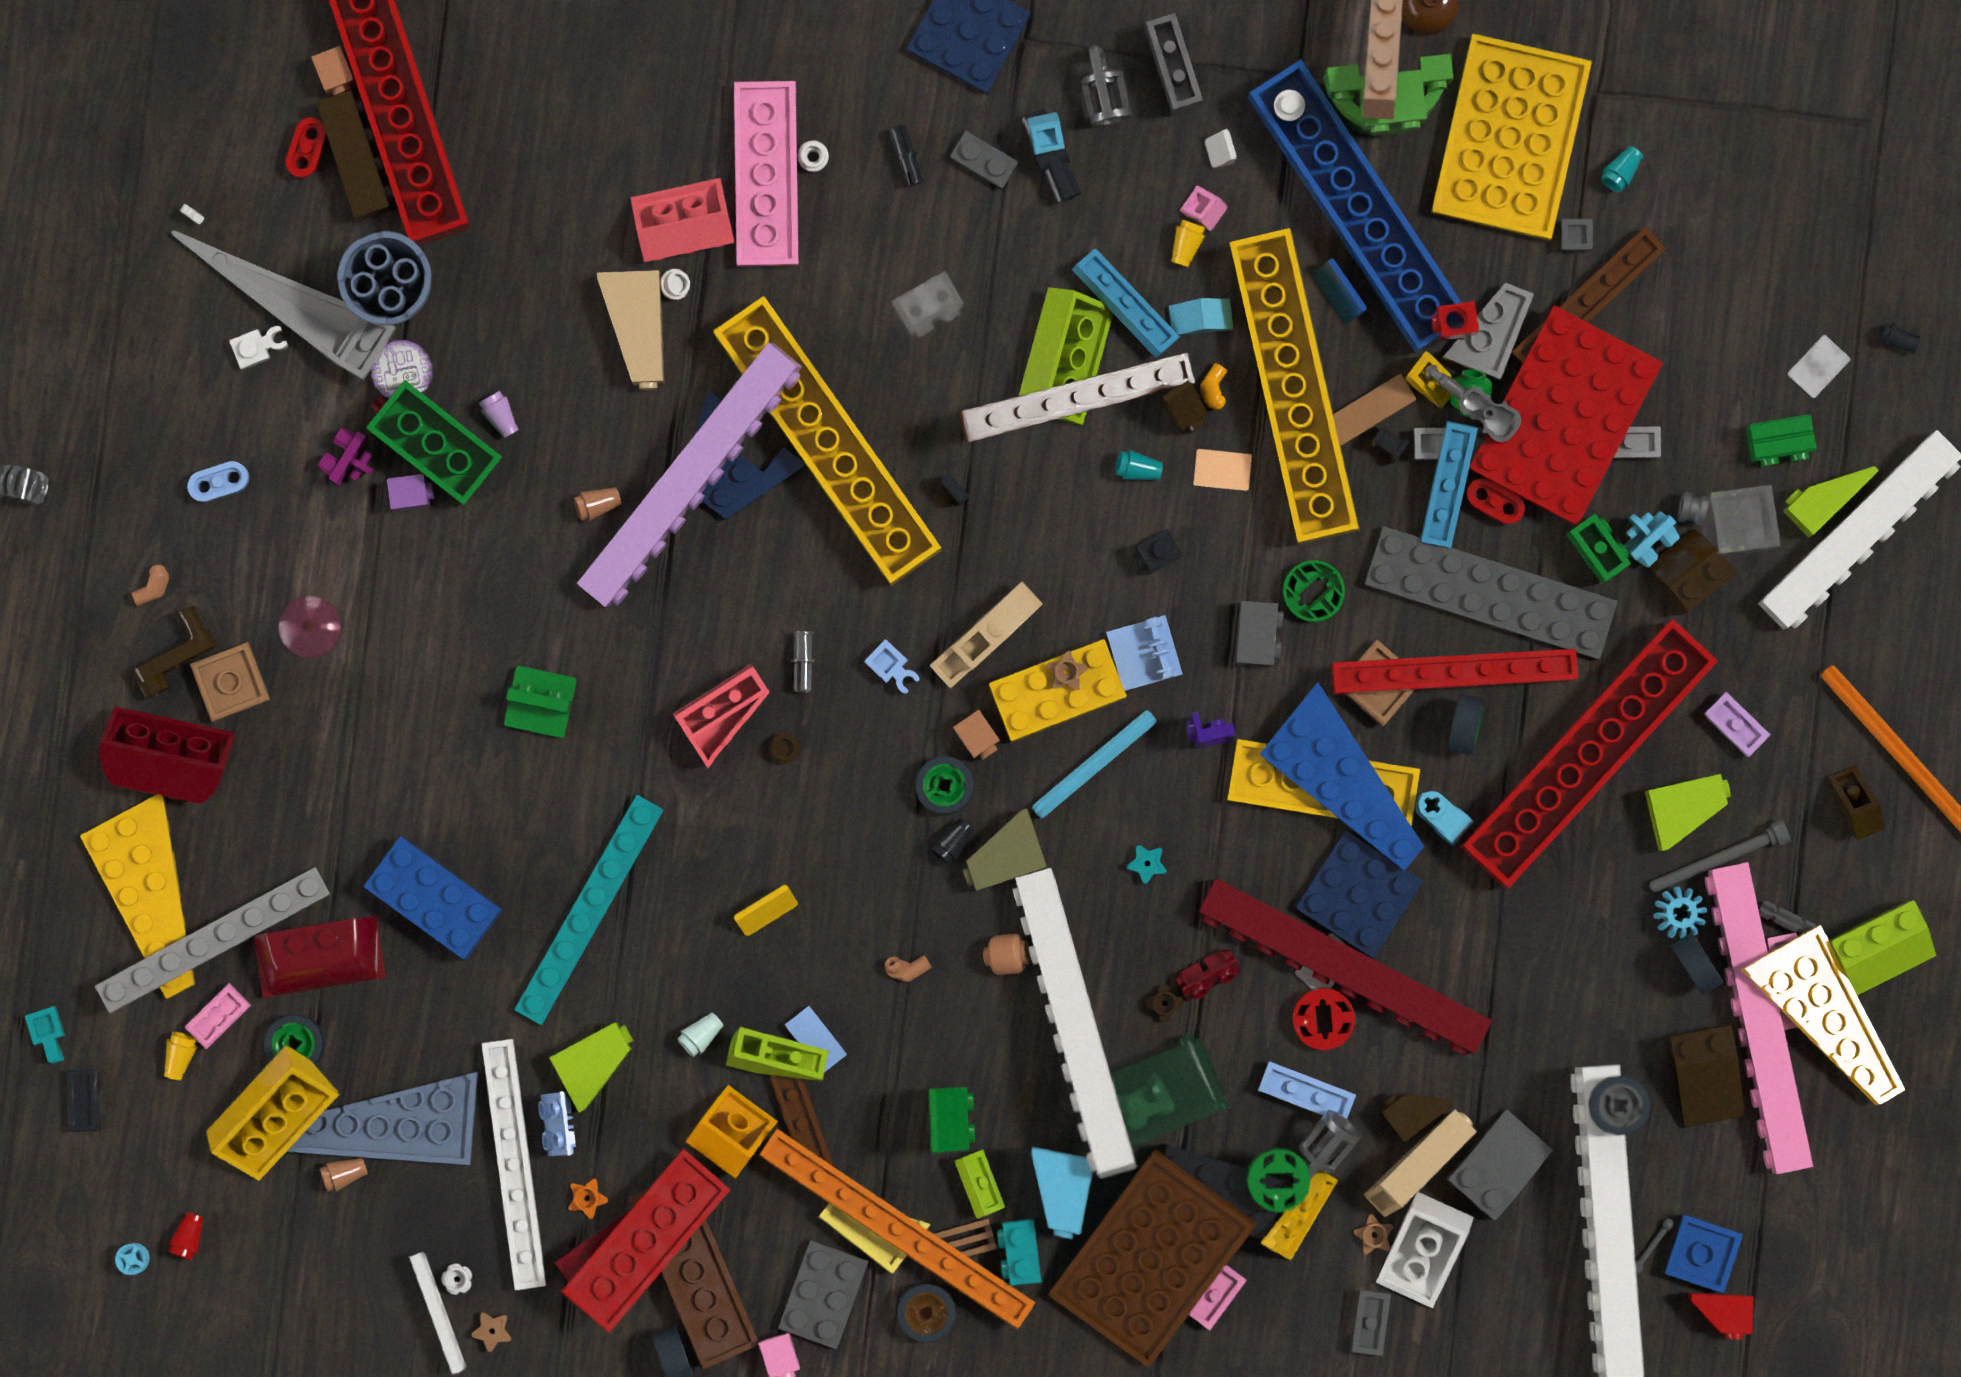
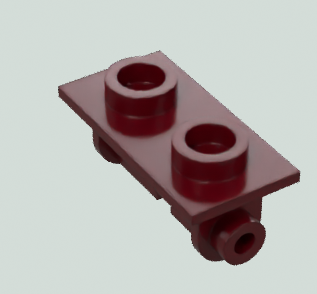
M1220 949L1203 959L1208 967L1204 972L1198 963L1179 972L1180 976L1175 978L1180 989H1182L1187 1001L1193 998L1200 999L1204 997L1211 988L1220 983L1226 984L1231 982L1241 972L1239 964L1230 949L1225 951Z

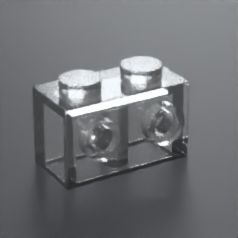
M944 271L894 299L892 306L909 336L917 334L918 337H921L934 329L932 324L944 319L945 322H948L960 315L959 309L963 307V301Z

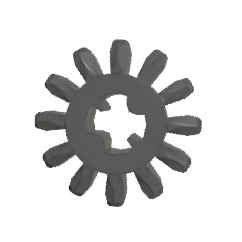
M1 466L0 497L25 504L36 505L43 503L49 487L47 486L49 478L42 472L26 467Z

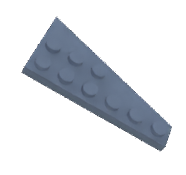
M478 1072L326 1110L286 1152L471 1165Z

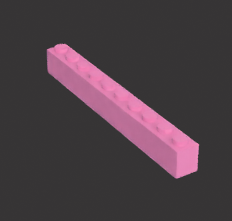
M1749 863L1708 870L1709 877H1705V886L1708 895H1713L1715 907L1711 908L1714 925L1720 926L1722 937L1718 938V947L1721 956L1726 955L1728 968H1724V975L1727 986L1733 987L1735 998L1730 1000L1734 1017L1739 1016L1741 1028L1737 1029V1036L1740 1046L1746 1048L1748 1059H1744L1743 1063L1747 1078L1752 1077L1754 1089L1750 1090L1752 1105L1754 1108L1758 1107L1761 1120H1757L1756 1124L1759 1137L1765 1138L1767 1150L1763 1151L1765 1166L1767 1169L1771 1168L1773 1174L1813 1167L1780 1009L1740 970L1768 954Z

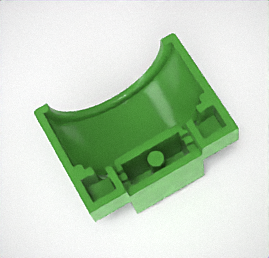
M1451 54L1420 57L1418 60L1419 70L1397 72L1394 120L1363 118L1366 76H1359L1358 64L1327 68L1321 82L1322 91L1342 122L1349 128L1374 137L1399 135L1410 130L1419 129L1420 124H1425L1428 115L1434 109L1443 90L1447 88L1446 84H1451L1454 78ZM1428 85V93L1424 96L1423 86ZM1355 93H1359L1360 107L1351 101L1354 99Z

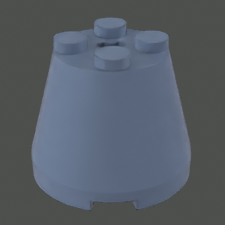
M382 231L365 236L360 240L358 239L346 250L339 264L337 280L345 304L356 316L375 325L388 326L402 323L420 311L430 294L432 273L427 257L415 242L404 235ZM393 279H396L395 284L399 289L394 286L384 287L383 284L385 281L391 282Z

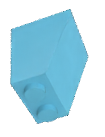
M1032 1146L1031 1155L1048 1227L1054 1229L1053 1234L1056 1236L1072 1238L1073 1233L1080 1234L1092 1175L1088 1159L1083 1156Z

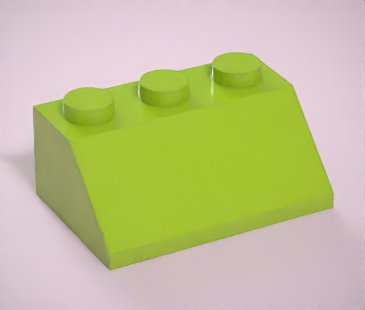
M1915 900L1906 901L1828 940L1856 995L1936 956L1928 926Z

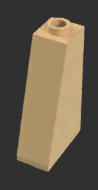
M659 270L597 273V279L633 385H639V390L658 389L657 384H664L661 276Z
M1456 1110L1446 1114L1363 1195L1384 1217L1402 1208L1476 1133V1130L1472 1127L1471 1120L1464 1113H1458Z

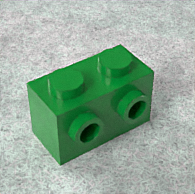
M1594 514L1566 535L1600 583L1603 584L1631 564L1628 560L1630 555L1622 543H1616L1610 535L1612 530L1603 517L1598 518Z

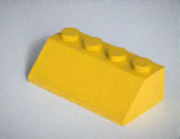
M285 1046L206 1131L211 1153L259 1181L339 1096V1093L308 1058Z

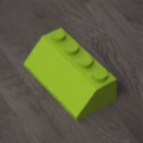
M1048 287L1019 396L1097 375L1113 313L1103 302L1074 290ZM1087 411L1058 419L1083 425Z

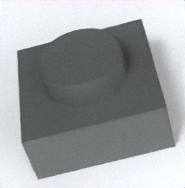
M1562 219L1561 251H1592L1593 219Z

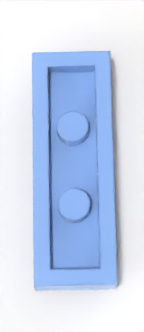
M1268 1061L1258 1088L1261 1092L1318 1114L1324 1115L1328 1110H1333L1346 1119L1356 1097L1353 1093Z

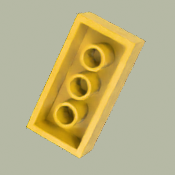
M1105 639L1071 652L1076 663L1088 666L1087 670L1079 676V690H1075L1068 685L1057 689L1053 688L1055 675L1048 668L1047 664L1049 662L1061 661L1064 655L989 683V688L1011 743L1126 699V693ZM1065 669V670H1064V673H1065L1066 675H1069V674H1070V670H1069V669Z

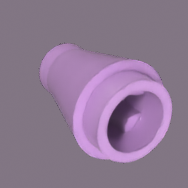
M500 391L479 402L482 408L480 412L500 433L502 438L519 430L515 424L507 396L503 397Z

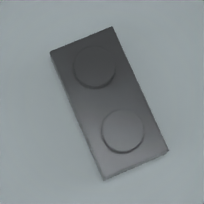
M967 131L964 132L950 155L951 160L1000 189L1004 188L1018 165V161Z
M1359 1289L1351 1352L1383 1356L1391 1294Z

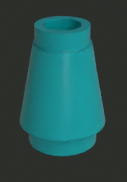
M1628 146L1626 150L1603 169L1602 182L1615 192H1621L1623 188H1628L1643 158V154L1637 148Z
M1132 450L1127 452L1120 451L1116 463V475L1122 476L1123 480H1159L1163 469L1162 462Z

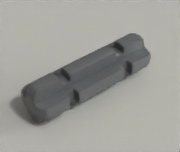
M1763 901L1758 908L1760 917L1766 920L1772 919L1773 923L1791 932H1799L1798 935L1817 926L1808 920L1803 921L1802 917L1781 907L1776 908V905L1769 901Z

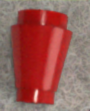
M186 1212L185 1217L168 1243L170 1245L168 1253L192 1261L194 1254H198L204 1218Z

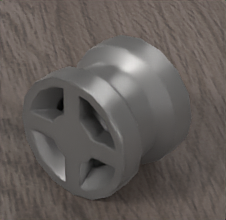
M1684 491L1678 510L1677 521L1685 522L1689 520L1693 521L1696 526H1702L1707 514L1709 497L1701 496L1698 498L1694 497L1691 492Z

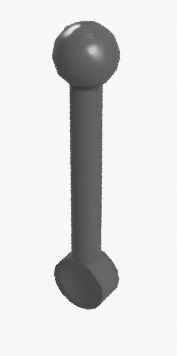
M1665 1219L1662 1222L1661 1230L1638 1261H1635L1636 1273L1642 1272L1645 1260L1665 1233L1674 1228V1222L1671 1219Z

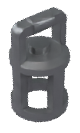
M1097 45L1090 47L1089 54L1093 73L1085 76L1081 83L1091 126L1111 125L1132 118L1123 71L1108 69L1103 49ZM1116 81L1123 108L1116 109L1111 86ZM1090 87L1097 88L1102 108L1101 113L1096 114Z
M1328 1110L1299 1145L1300 1152L1305 1158L1303 1161L1310 1173V1180L1318 1170L1325 1173H1333L1361 1138L1358 1129L1348 1119L1333 1110ZM1327 1125L1328 1131L1317 1144H1313L1314 1139ZM1343 1140L1347 1143L1332 1160L1330 1155ZM1295 1178V1183H1298L1299 1178Z

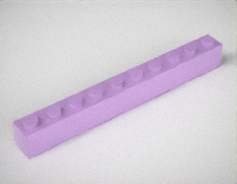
M768 343L577 584L603 606L619 605L628 594L626 587L632 580L637 582L646 572L647 567L645 563L651 556L656 558L666 546L664 540L669 533L675 534L685 523L686 520L683 516L689 508L694 510L705 497L702 492L708 484L713 486L724 473L721 468L728 460L734 461L741 453L743 447L740 444L747 436L751 438L762 426L759 420L766 412L771 414L782 400L779 398V395L786 387L791 389L801 377L798 372L802 366L777 345Z

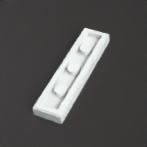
M423 1252L410 1257L451 1372L455 1374L466 1369V1364L426 1255Z

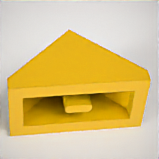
M1425 351L1404 380L1442 409L1451 398V393L1441 387L1433 378H1426L1425 369L1427 366L1436 365L1439 372L1446 374L1451 379H1454V377L1429 352Z

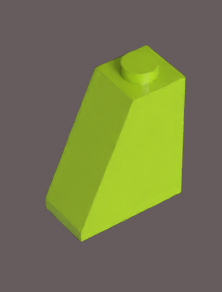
M1721 774L1645 791L1658 851L1668 850L1728 804L1727 798L1731 797L1728 781L1726 779L1722 780Z
M615 1022L550 1057L578 1112L588 1108L632 1050L629 1043L633 1041V1038L625 1025L620 1027Z

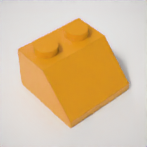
M727 1085L686 1142L736 1179L778 1121Z

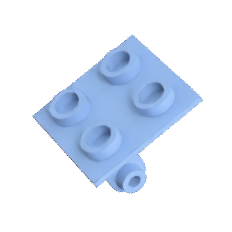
M1166 615L1153 617L1140 623L1106 632L1124 691L1182 675Z
M566 1092L542 1094L538 1110L540 1118L544 1120L543 1147L547 1151L548 1156L571 1155L574 1153L573 1147H576L574 1131L568 1132V1129L574 1128L573 1125L568 1126L567 1120L573 1119L572 1116L566 1115V1113H572L570 1097L567 1098Z

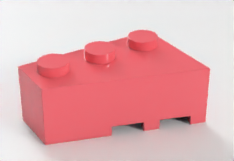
M750 664L673 714L707 768H709L722 749L727 746L735 733L770 692L752 664Z

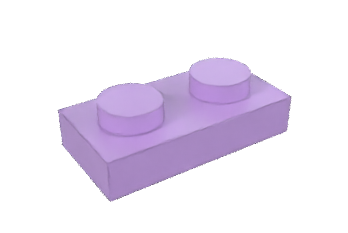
M1724 692L1703 714L1746 757H1750L1770 736L1727 692Z

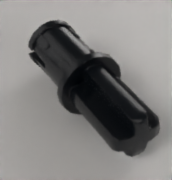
M898 125L891 128L890 135L897 155L894 159L896 162H899L905 187L917 185L916 183H923L924 179L922 178L916 158L918 151H914L907 126Z

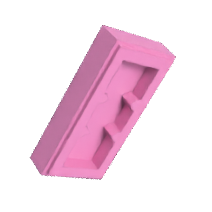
M229 983L185 1028L205 1049H208L252 1005Z

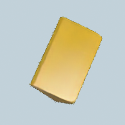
M784 884L734 915V919L744 934L750 936L795 908L798 902L789 887Z

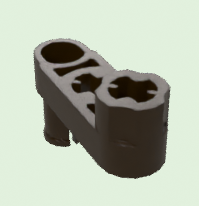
M195 606L188 607L176 614L189 637L187 642L132 671L146 700L170 688L165 674L217 647L210 630H206L201 622Z

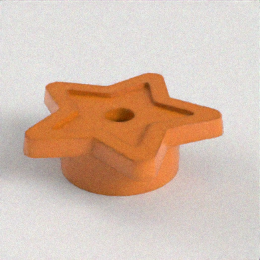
M592 1179L585 1186L571 1184L574 1199L568 1207L569 1210H582L589 1219H593L596 1207L608 1202V1198L598 1192L597 1180ZM586 1195L590 1196L589 1201L584 1200Z

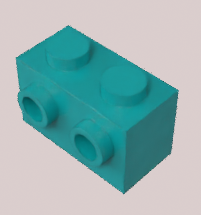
M1033 1218L1002 1222L1003 1229L997 1230L999 1249L1006 1248L1007 1260L1001 1261L1003 1280L1009 1279L1010 1286L1041 1282Z

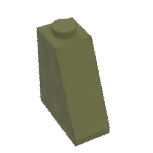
M1028 809L1021 810L966 861L968 868L963 869V873L968 887L974 885L975 890L979 891L1047 868Z

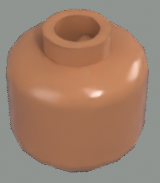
M1015 933L993 936L989 941L988 947H985L983 950L984 963L986 966H990L993 973L999 976L1022 973L1026 965H1029L1031 961L1029 943Z

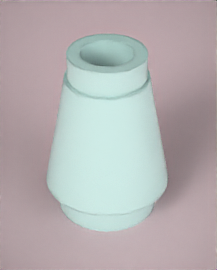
M711 1012L708 1016L682 1030V1035L677 1040L694 1057L698 1053L702 1054L724 1025Z

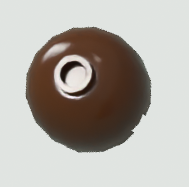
M1403 0L1401 20L1406 26L1408 25L1410 29L1420 35H1435L1444 32L1456 18L1459 11V0Z

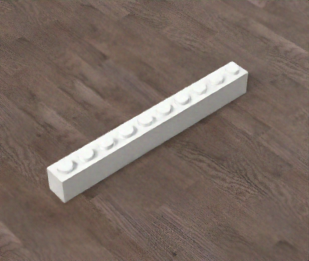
M1051 868L1017 877L1015 879L1018 887L1012 889L1017 907L1023 905L1026 915L1021 917L1025 935L1031 934L1034 946L1029 947L1033 964L1039 963L1042 975L1037 976L1041 993H1047L1050 1004L1045 1005L1049 1022H1056L1058 1034L1053 1035L1058 1053L1064 1052L1067 1063L1062 1064V1069L1066 1082L1072 1081L1075 1093L1070 1094L1074 1111H1081L1083 1123H1079L1078 1126L1083 1142L1089 1140L1092 1152L1086 1154L1091 1172L1097 1170L1100 1178L1135 1169L1137 1167L1054 873Z

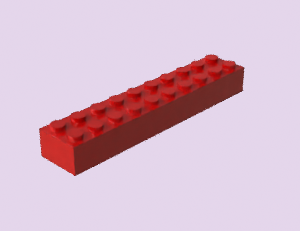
M329 0L407 237L420 246L471 229L396 0Z
M1675 620L1667 621L1462 843L1460 848L1505 889L1509 888L1718 660Z

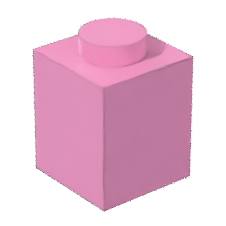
M790 1332L759 1342L769 1377H796L794 1371L800 1370V1364Z

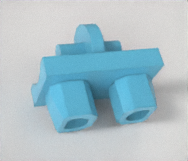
M1661 511L1654 517L1647 512L1641 519L1632 514L1628 520L1633 526L1626 532L1630 539L1623 546L1628 551L1630 558L1637 560L1646 567H1650L1658 558L1656 552L1651 548L1657 540L1668 548L1680 538L1673 526L1677 522L1670 515L1667 516Z

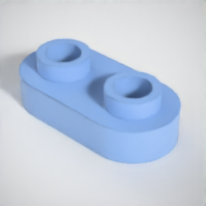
M226 462L194 473L188 481V492L199 502L206 503L243 491L249 483V473L238 462ZM234 472L238 473V482L230 483L229 475ZM203 482L210 484V489L206 493H202L199 489L200 484Z

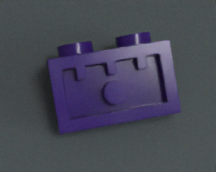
M1198 712L1192 713L1190 721H1187L1186 730L1189 742H1195L1197 749L1233 741L1235 737L1233 722L1225 724L1224 719L1206 723V729H1202Z

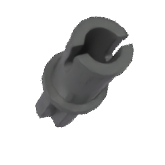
M794 631V659H790V662L793 663V690L797 693H807L811 691L812 663H815V659H812L813 632Z

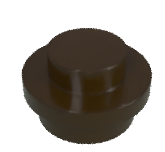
M778 734L770 743V754L779 763H791L800 754V743L792 734Z

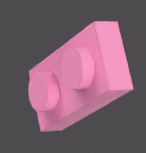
M1226 1265L1189 1315L1210 1330L1247 1280Z

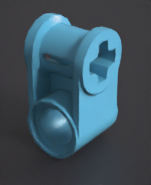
M1429 791L1422 793L1415 800L1414 808L1418 816L1452 846H1455L1474 824L1468 815L1438 792ZM1434 799L1436 802L1433 806L1436 808V811L1426 812L1427 804L1424 800Z

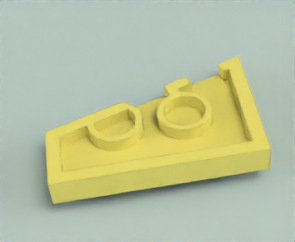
M830 1203L819 1216L820 1219L890 1274L894 1273L907 1256ZM912 1219L925 1229H927L931 1225L922 1221Z

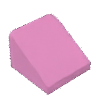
M1197 185L1180 211L1199 225L1205 227V229L1211 231L1226 211L1227 206L1219 197Z

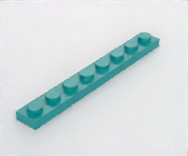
M636 795L517 1004L515 1011L543 1025L664 812L662 808Z

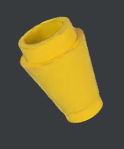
M1182 219L1180 226L1176 227L1172 262L1189 267L1190 261H1192L1206 236L1203 235L1205 227Z
M172 1032L171 1038L167 1039L165 1077L182 1080L183 1074L197 1049L195 1037L185 1033Z

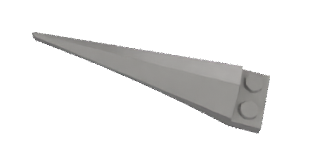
M171 231L176 239L334 364L363 381L396 330L393 325H375L362 320L340 299L244 261L182 233Z

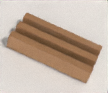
M988 1218L933 1233L939 1238H944L984 1226L986 1232L948 1242V1244L954 1248L988 1238L989 1244L961 1251L967 1257L997 1249Z

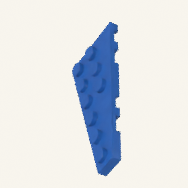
M1317 682L1259 755L1405 871L1424 846Z

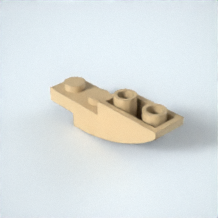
M1021 581L983 615L975 625L934 660L930 667L949 688H952L1005 641L1043 603Z

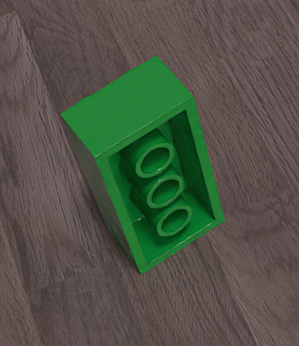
M406 380L401 383L366 427L463 505L466 504L502 458L501 455Z

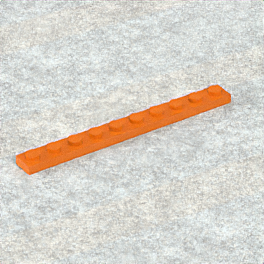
M776 1129L759 1156L1015 1329H1019L1034 1306V1301L780 1130Z

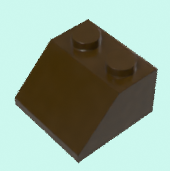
M1695 528L1659 555L1650 567H1647L1683 614L1692 610L1737 574L1721 552Z

